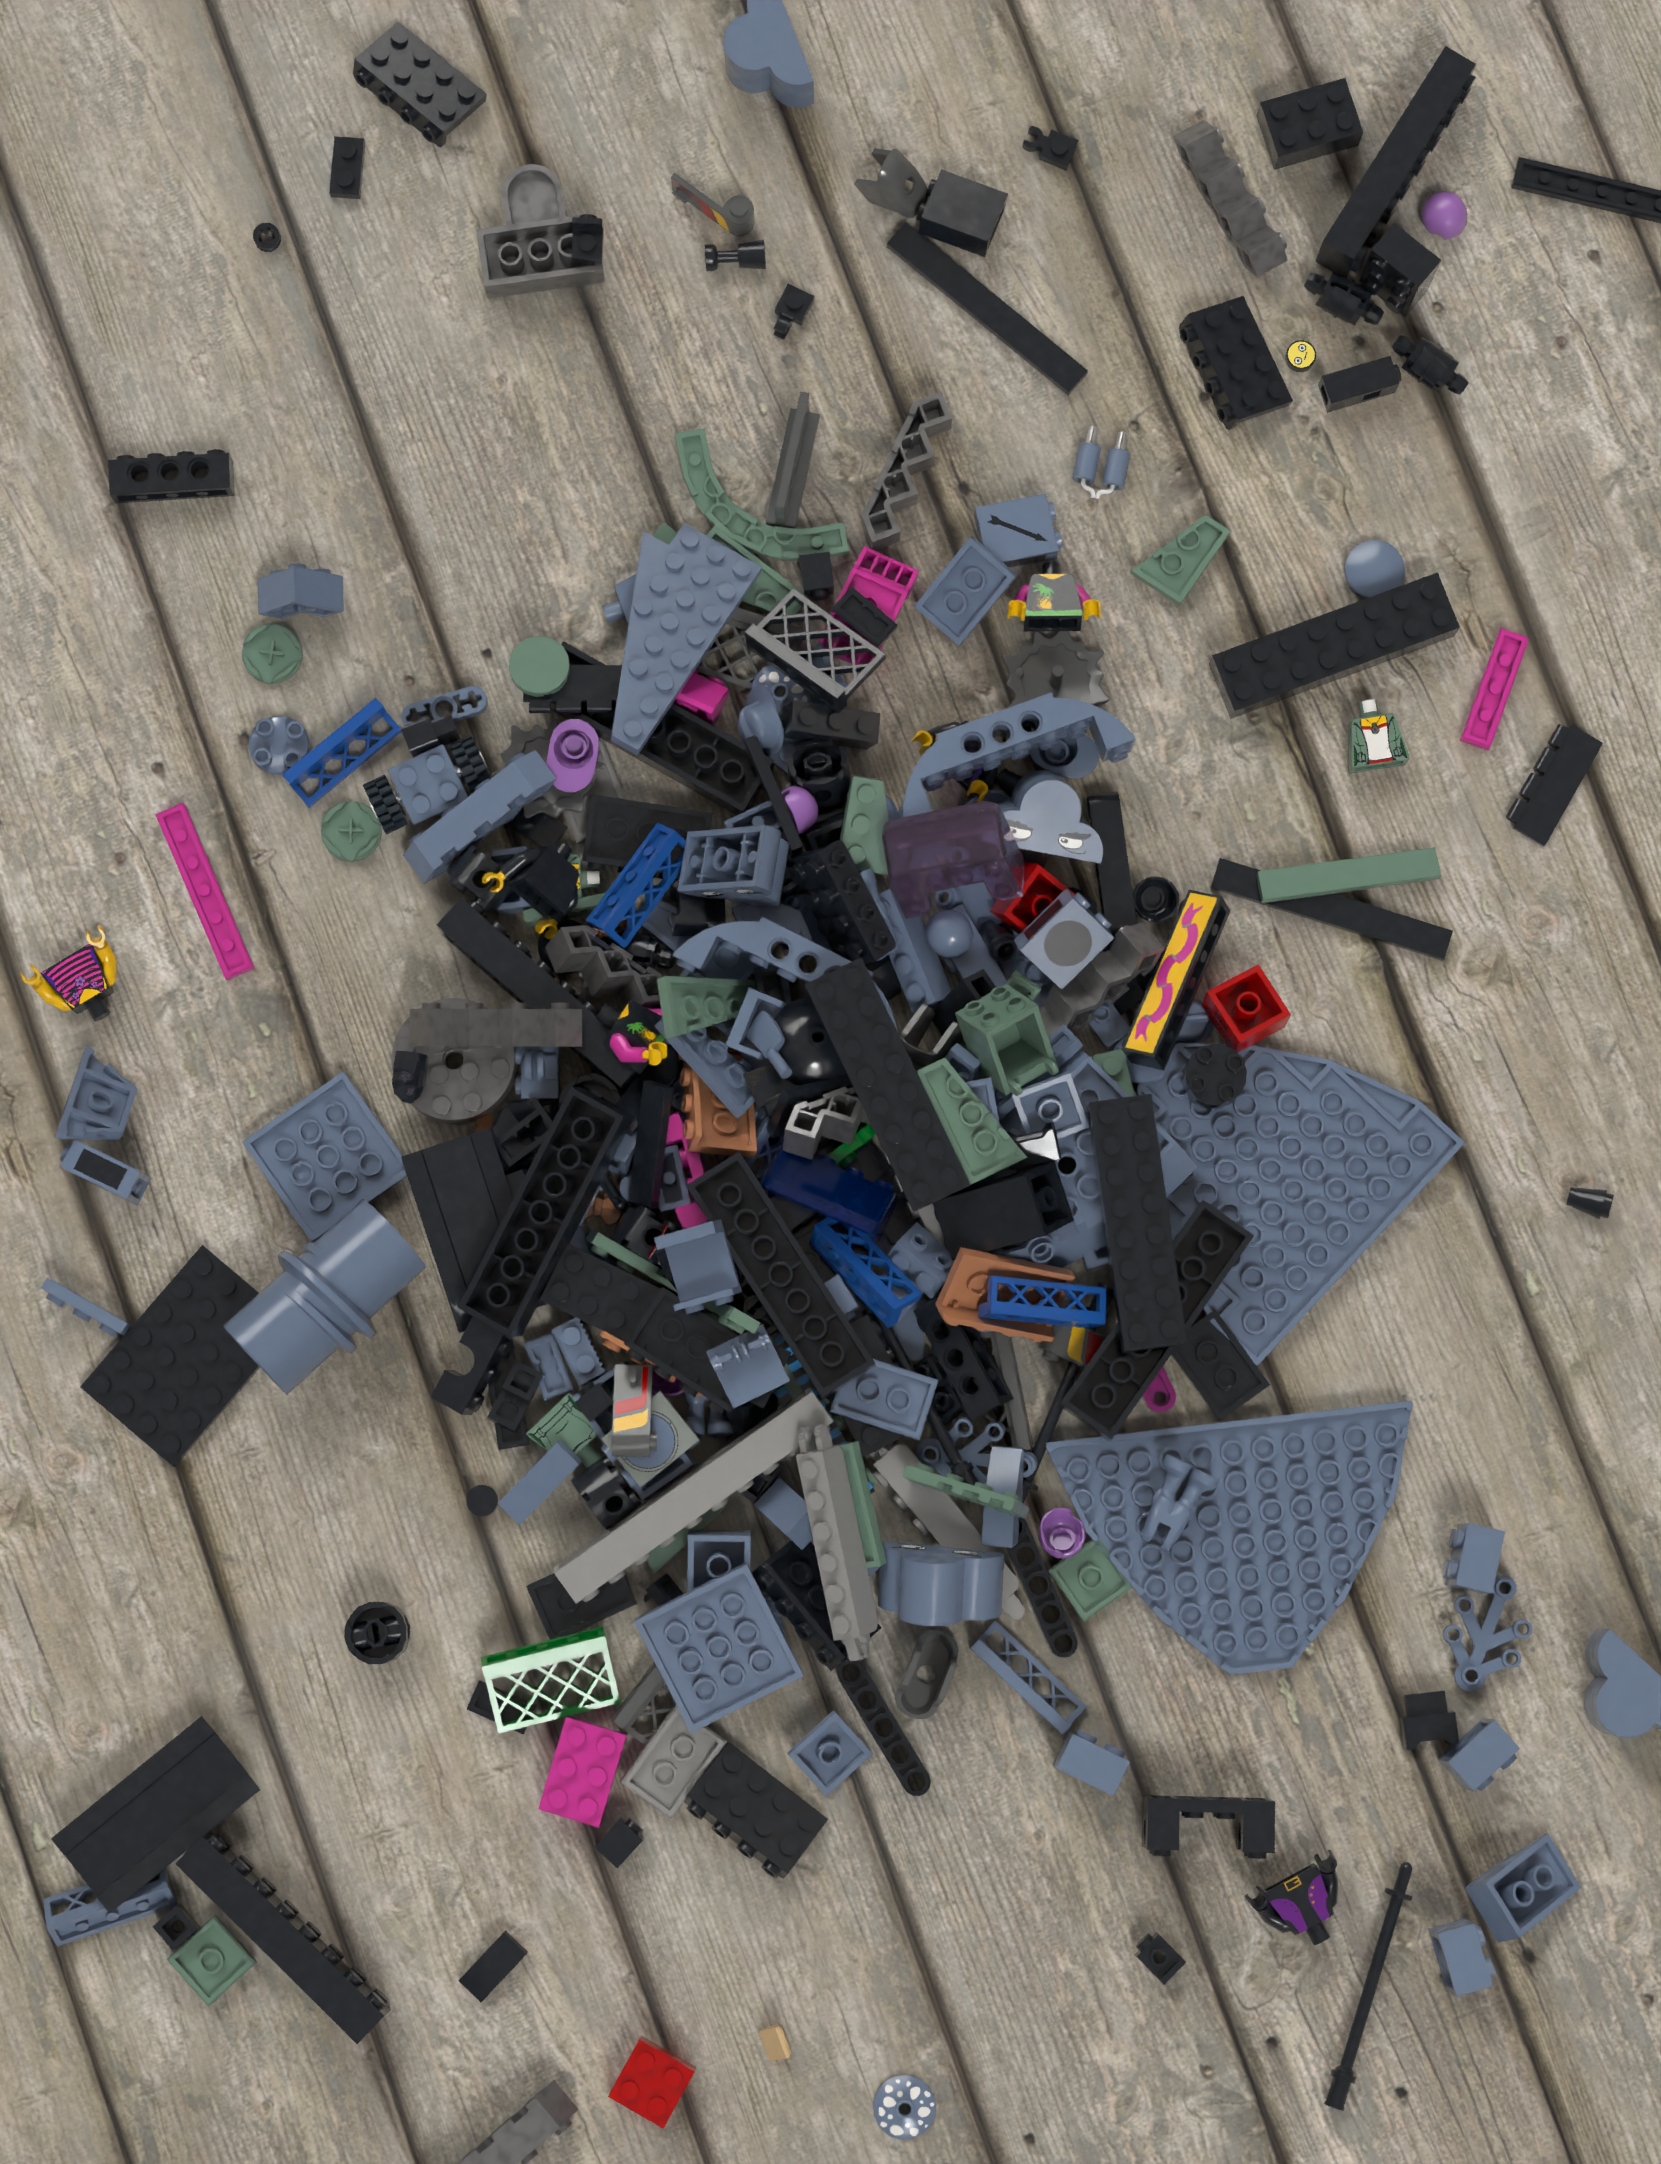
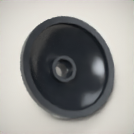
M811 997L794 1000L780 1010L774 1020L777 1022L785 1038L784 1044L778 1052L792 1070V1074L786 1079L796 1085H803L848 1075ZM819 1033L823 1041L815 1042L812 1034Z

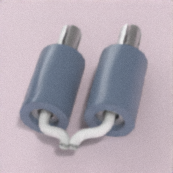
M1089 426L1086 442L1080 443L1078 447L1072 479L1075 482L1081 483L1082 487L1091 493V498L1099 499L1102 494H1109L1113 490L1124 489L1131 454L1125 450L1128 433L1124 432L1120 449L1123 432H1118L1115 448L1108 450L1102 486L1107 488V490H1100L1095 495L1094 489L1086 484H1093L1095 481L1101 447L1096 445L1099 428L1095 426L1092 443H1090L1093 426Z

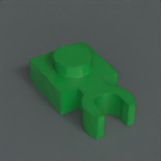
M869 1124L855 1134L851 1145L843 1143L828 1155L827 1160L834 1168L840 1164L845 1168L858 1157L855 1152L876 1136L875 1131Z

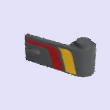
M676 173L671 176L672 194L683 203L689 202L735 236H744L752 231L754 227V207L749 198L736 195L727 200L723 207H720Z
M1052 1325L1051 1328L1055 1334L1054 1340L1052 1342L1042 1341L1038 1348L1043 1351L1041 1356L1052 1362L1059 1363L1060 1359L1085 1368L1106 1337L1087 1328Z
M615 1365L612 1456L650 1457V1451H657V1432H651L653 1365Z

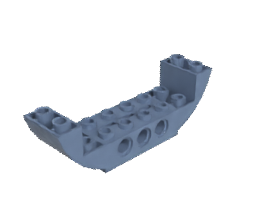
M1052 692L936 734L935 743L923 754L914 767L908 781L902 809V835L910 833L911 836L922 834L928 830L927 826L932 823L933 812L926 796L925 788L927 792H931L943 787L944 781L954 778L957 782L971 777L974 770L983 768L984 771L992 770L1001 765L1000 761L1012 757L1013 761L1028 756L1030 754L1029 750L1040 747L1041 750H1046L1056 746L1059 739L1068 736L1070 740L1082 737L1087 734V729H1090L1102 762L1110 760L1111 763H1116L1128 757L1127 753L1132 750L1136 740L1135 736L1122 722L1107 711L1087 702L1069 698H1055ZM1031 726L1035 731L1027 732L1022 727ZM1001 736L1006 739V742H997L994 740V737ZM971 746L976 748L978 752L969 753L965 748Z
M761 917L759 922L736 921L708 928L688 939L673 953V956L679 959L676 965L693 974L696 973L697 969L704 972L720 940H723L721 945L724 948L738 955L743 950L751 954L749 960L766 969L771 964L778 968L776 973L779 976L793 983L796 978L805 981L806 984L851 962L764 917ZM779 944H786L789 947V954L784 959H776L773 956L774 948ZM806 958H814L817 961V967L812 973L801 971V963ZM868 970L871 978L873 979L874 973ZM874 982L875 987H876V989H877V991H878V993H879V995H880V997H881V999H882V1001H883V1003H884V1005H885V1007H886V1009H887V1012H888V1014H889V1016H890V1018H891V1020H892V1022H893V1024H894V1026H895V1028H896V1030H897V1026H896V1023H895V1019H894L892 1010H891V1008H890V1006H889V1004H888V1002H887V1000H886V998H885L883 992L880 990V988H879V987L876 985V983Z

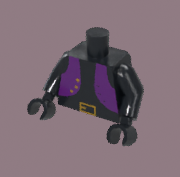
M1328 1850L1329 1857L1321 1861L1318 1854H1315L1314 1859L1317 1865L1312 1863L1264 1890L1256 1886L1259 1891L1258 1896L1251 1899L1246 1894L1245 1899L1266 1924L1282 1933L1291 1932L1294 1935L1306 1930L1313 1945L1320 1944L1330 1938L1322 1921L1334 1915L1332 1908L1337 1904L1338 1878L1335 1869L1337 1861L1331 1850Z

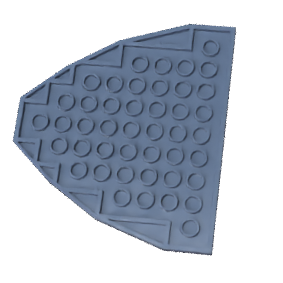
M1178 1043L1173 1048V1058L1163 1079L1156 1083H1140L1136 1088L1137 1096L1152 1095L1155 1121L1198 1166L1166 1198L1172 1240L1174 1241L1202 1200L1254 1235L1203 1308V1311L1207 1316L1213 1310H1216L1255 1365L1258 1366L1465 1142L1421 1101L1332 1060L1255 1045L1238 1053L1244 1058L1247 1070L1246 1084L1240 1095L1223 1108L1204 1109L1190 1100L1182 1084V1074L1191 1055L1201 1046L1210 1044ZM1214 1318L1210 1320V1323L1230 1341Z

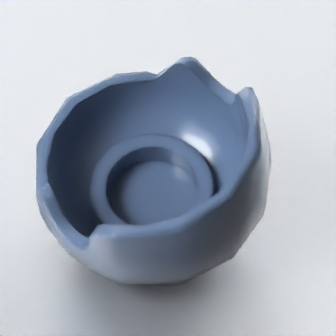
M952 909L941 910L930 917L925 929L930 947L944 957L959 956L967 951L972 943L973 930L969 920L962 913Z

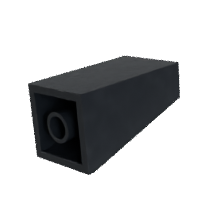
M1055 1161L957 1191L933 1203L934 1214L940 1223L944 1235V1244L950 1253L952 1261L956 1259L960 1247L986 1252L1046 1236L1074 1221Z

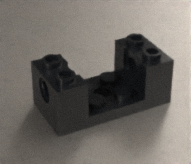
M1143 1795L1142 1846L1149 1850L1152 1856H1171V1850L1179 1851L1180 1812L1184 1818H1203L1204 1812H1210L1217 1819H1235L1236 1813V1849L1244 1852V1856H1247V1858L1266 1859L1267 1853H1275V1801L1269 1798Z

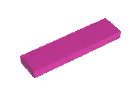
M1500 628L1460 741L1489 751L1529 640L1528 637Z

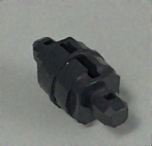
M1333 272L1328 281H1326L1324 276L1310 273L1304 284L1306 290L1314 295L1316 293L1320 295L1315 305L1333 315L1334 318L1337 317L1354 326L1360 317L1364 318V321L1367 323L1378 325L1384 314L1382 308L1374 303L1372 305L1368 303L1372 292L1355 283L1353 279L1351 281Z
M1400 335L1397 338L1392 349L1401 358L1403 356L1407 358L1401 368L1417 379L1418 383L1421 382L1437 393L1446 385L1448 390L1461 395L1469 382L1461 373L1457 374L1454 372L1459 362L1444 351L1443 347H1438L1424 337L1420 339L1417 345L1413 344V340L1406 336Z
M621 930V932H615L621 937V935L624 933V930ZM639 932L634 935L624 949L633 955L632 960L645 969L648 967L654 969L655 965H658V968L670 969L675 964L676 957L673 956V951L664 948L661 951L658 950V939H653L649 935L639 934ZM608 937L599 938L608 945L615 943L611 938L608 940Z

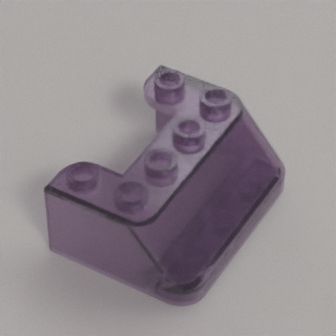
M983 801L891 819L883 825L882 842L890 888L905 918L918 917L929 912L931 908L929 892L982 882L985 883L990 895L999 900L1023 897L1024 858L1002 809L997 804Z

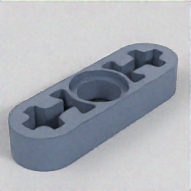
M470 686L409 704L403 709L401 720L404 726L413 722L407 720L412 718V712L417 711L418 715L428 714L426 707L430 706V711L434 718V721H431V723L443 719V717L436 714L437 706L442 702H448L453 706V712L450 716H452L455 723L484 713L488 706V700L481 688ZM475 694L476 698H482V700L478 701V707L472 708L471 704L461 706L464 711L462 713H459V708L454 700L459 698L461 704L470 701L469 696Z

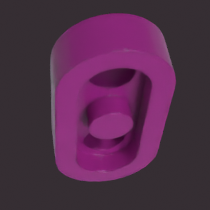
M1163 1367L1142 1396L1146 1406L1156 1413L1168 1411L1176 1401L1175 1390ZM1156 1392H1162L1165 1395L1163 1403H1157L1154 1400Z

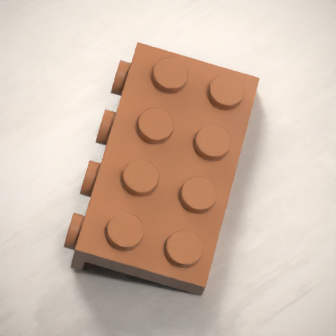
M728 1047L727 1052L735 1059L740 1061L743 1058L739 1051ZM678 1053L679 1060H683L680 1085L684 1086L685 1094L682 1097L681 1110L686 1112L683 1138L687 1139L688 1151L728 1156L740 1152L742 1157L754 1158L757 1153L754 1103L743 1115L736 1118Z
M960 1247L935 1303L942 1319L952 1326L965 1325L979 1331L990 1330L1000 1332L1009 1337L1016 1335L1029 1338L1035 1342H1052L1055 1337L1051 1328L1052 1325L978 1317L979 1305L987 1302L989 1276L1072 1284L1075 1278L1072 1270ZM997 1284V1301L1008 1302L1014 1294L1006 1285ZM1029 1288L1023 1293V1296L1031 1305H1036L1043 1299L1035 1288ZM1057 1291L1051 1297L1059 1308H1061L1066 1294L1063 1291Z

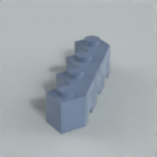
M536 750L526 755L523 752L515 755L509 760L508 766L493 778L481 782L475 788L474 793L459 805H454L447 809L441 815L442 818L425 832H419L408 841L410 845L403 856L423 884L446 873L454 861L462 856L470 845L475 848L479 847L490 831L513 820L523 805L547 793L557 778Z

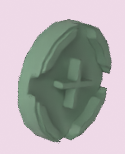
M263 624L253 629L245 638L242 649V661L248 673L257 681L266 684L282 683L292 678L300 668L303 659L302 646L296 634L288 627L277 624Z
M545 636L529 637L521 641L512 651L509 659L510 676L515 686L525 694L534 697L553 694L559 691L567 682L570 673L569 656L564 647L555 639Z
M356 801L338 803L329 809L322 820V842L330 854L339 860L348 862L364 860L373 854L380 844L382 836L381 823L376 818L373 810L364 803Z

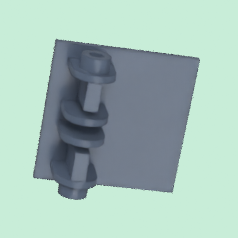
M763 1324L757 1328L755 1334L747 1331L706 1351L733 1409L790 1381Z

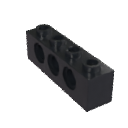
M213 449L208 450L207 454L196 455L194 452L182 451L178 452L177 456L151 453L147 455V458L120 455L116 460H108L109 492L115 504L235 496L233 460L229 452L225 453L223 450ZM201 468L209 469L208 474L204 478H195L197 470ZM171 470L179 471L175 479L165 480L167 472ZM140 472L148 473L145 481H135L136 475Z
M938 1295L913 1310L917 1317L919 1328L926 1334L932 1345L931 1349L934 1356L940 1360L946 1372L947 1381L956 1390L961 1400L962 1409L969 1415L972 1421L989 1414L1014 1398L978 1330L970 1326H952L946 1323L935 1305L939 1297ZM944 1323H946L949 1328V1335L946 1333L944 1329ZM959 1350L963 1354L964 1361H961L959 1358ZM973 1378L978 1382V1389L974 1386Z

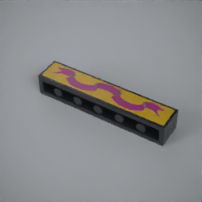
M1188 890L1185 900L1180 903L1178 917L1174 926L1169 929L1167 943L1156 963V969L1152 978L1148 980L1145 986L1143 1000L1134 1012V1021L1129 1033H1126L1123 1038L1121 1050L1131 1063L1164 1071L1231 911L1222 896Z

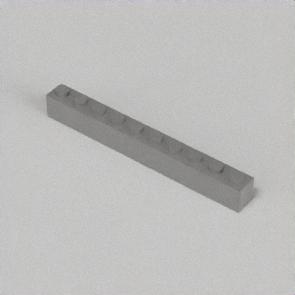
M810 1387L560 1562L554 1567V1574L575 1603L581 1600L584 1602L591 1600L600 1592L598 1589L607 1581L610 1584L618 1581L625 1575L624 1569L633 1563L638 1566L645 1562L651 1556V1550L658 1545L661 1548L669 1545L677 1538L675 1533L684 1527L689 1530L696 1526L703 1519L701 1515L709 1509H712L714 1512L723 1507L728 1502L726 1497L736 1490L738 1493L747 1490L754 1483L752 1479L759 1474L767 1475L774 1471L780 1465L778 1461L787 1454L789 1457L798 1454L800 1447L797 1434L801 1427H811L814 1436V1428L818 1424L827 1425L830 1430L829 1425L834 1421Z

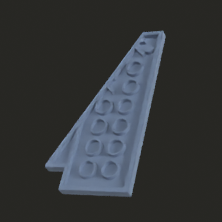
M685 523L669 545L646 532L642 535L611 736L612 742L635 755H638L762 570L760 565Z

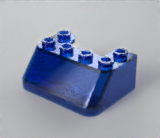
M782 1146L761 1184L766 1194L774 1193L866 1233L878 1245L898 1201L897 1194L892 1189L893 1185L880 1179H876L875 1183L863 1178L865 1173L849 1166L846 1170L836 1167V1161L825 1155L819 1154L818 1158L813 1157L811 1160L783 1151Z

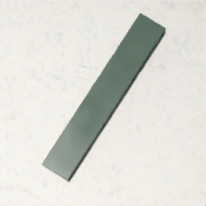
M1435 847L1257 871L1256 874L1262 903L1436 880L1441 877Z

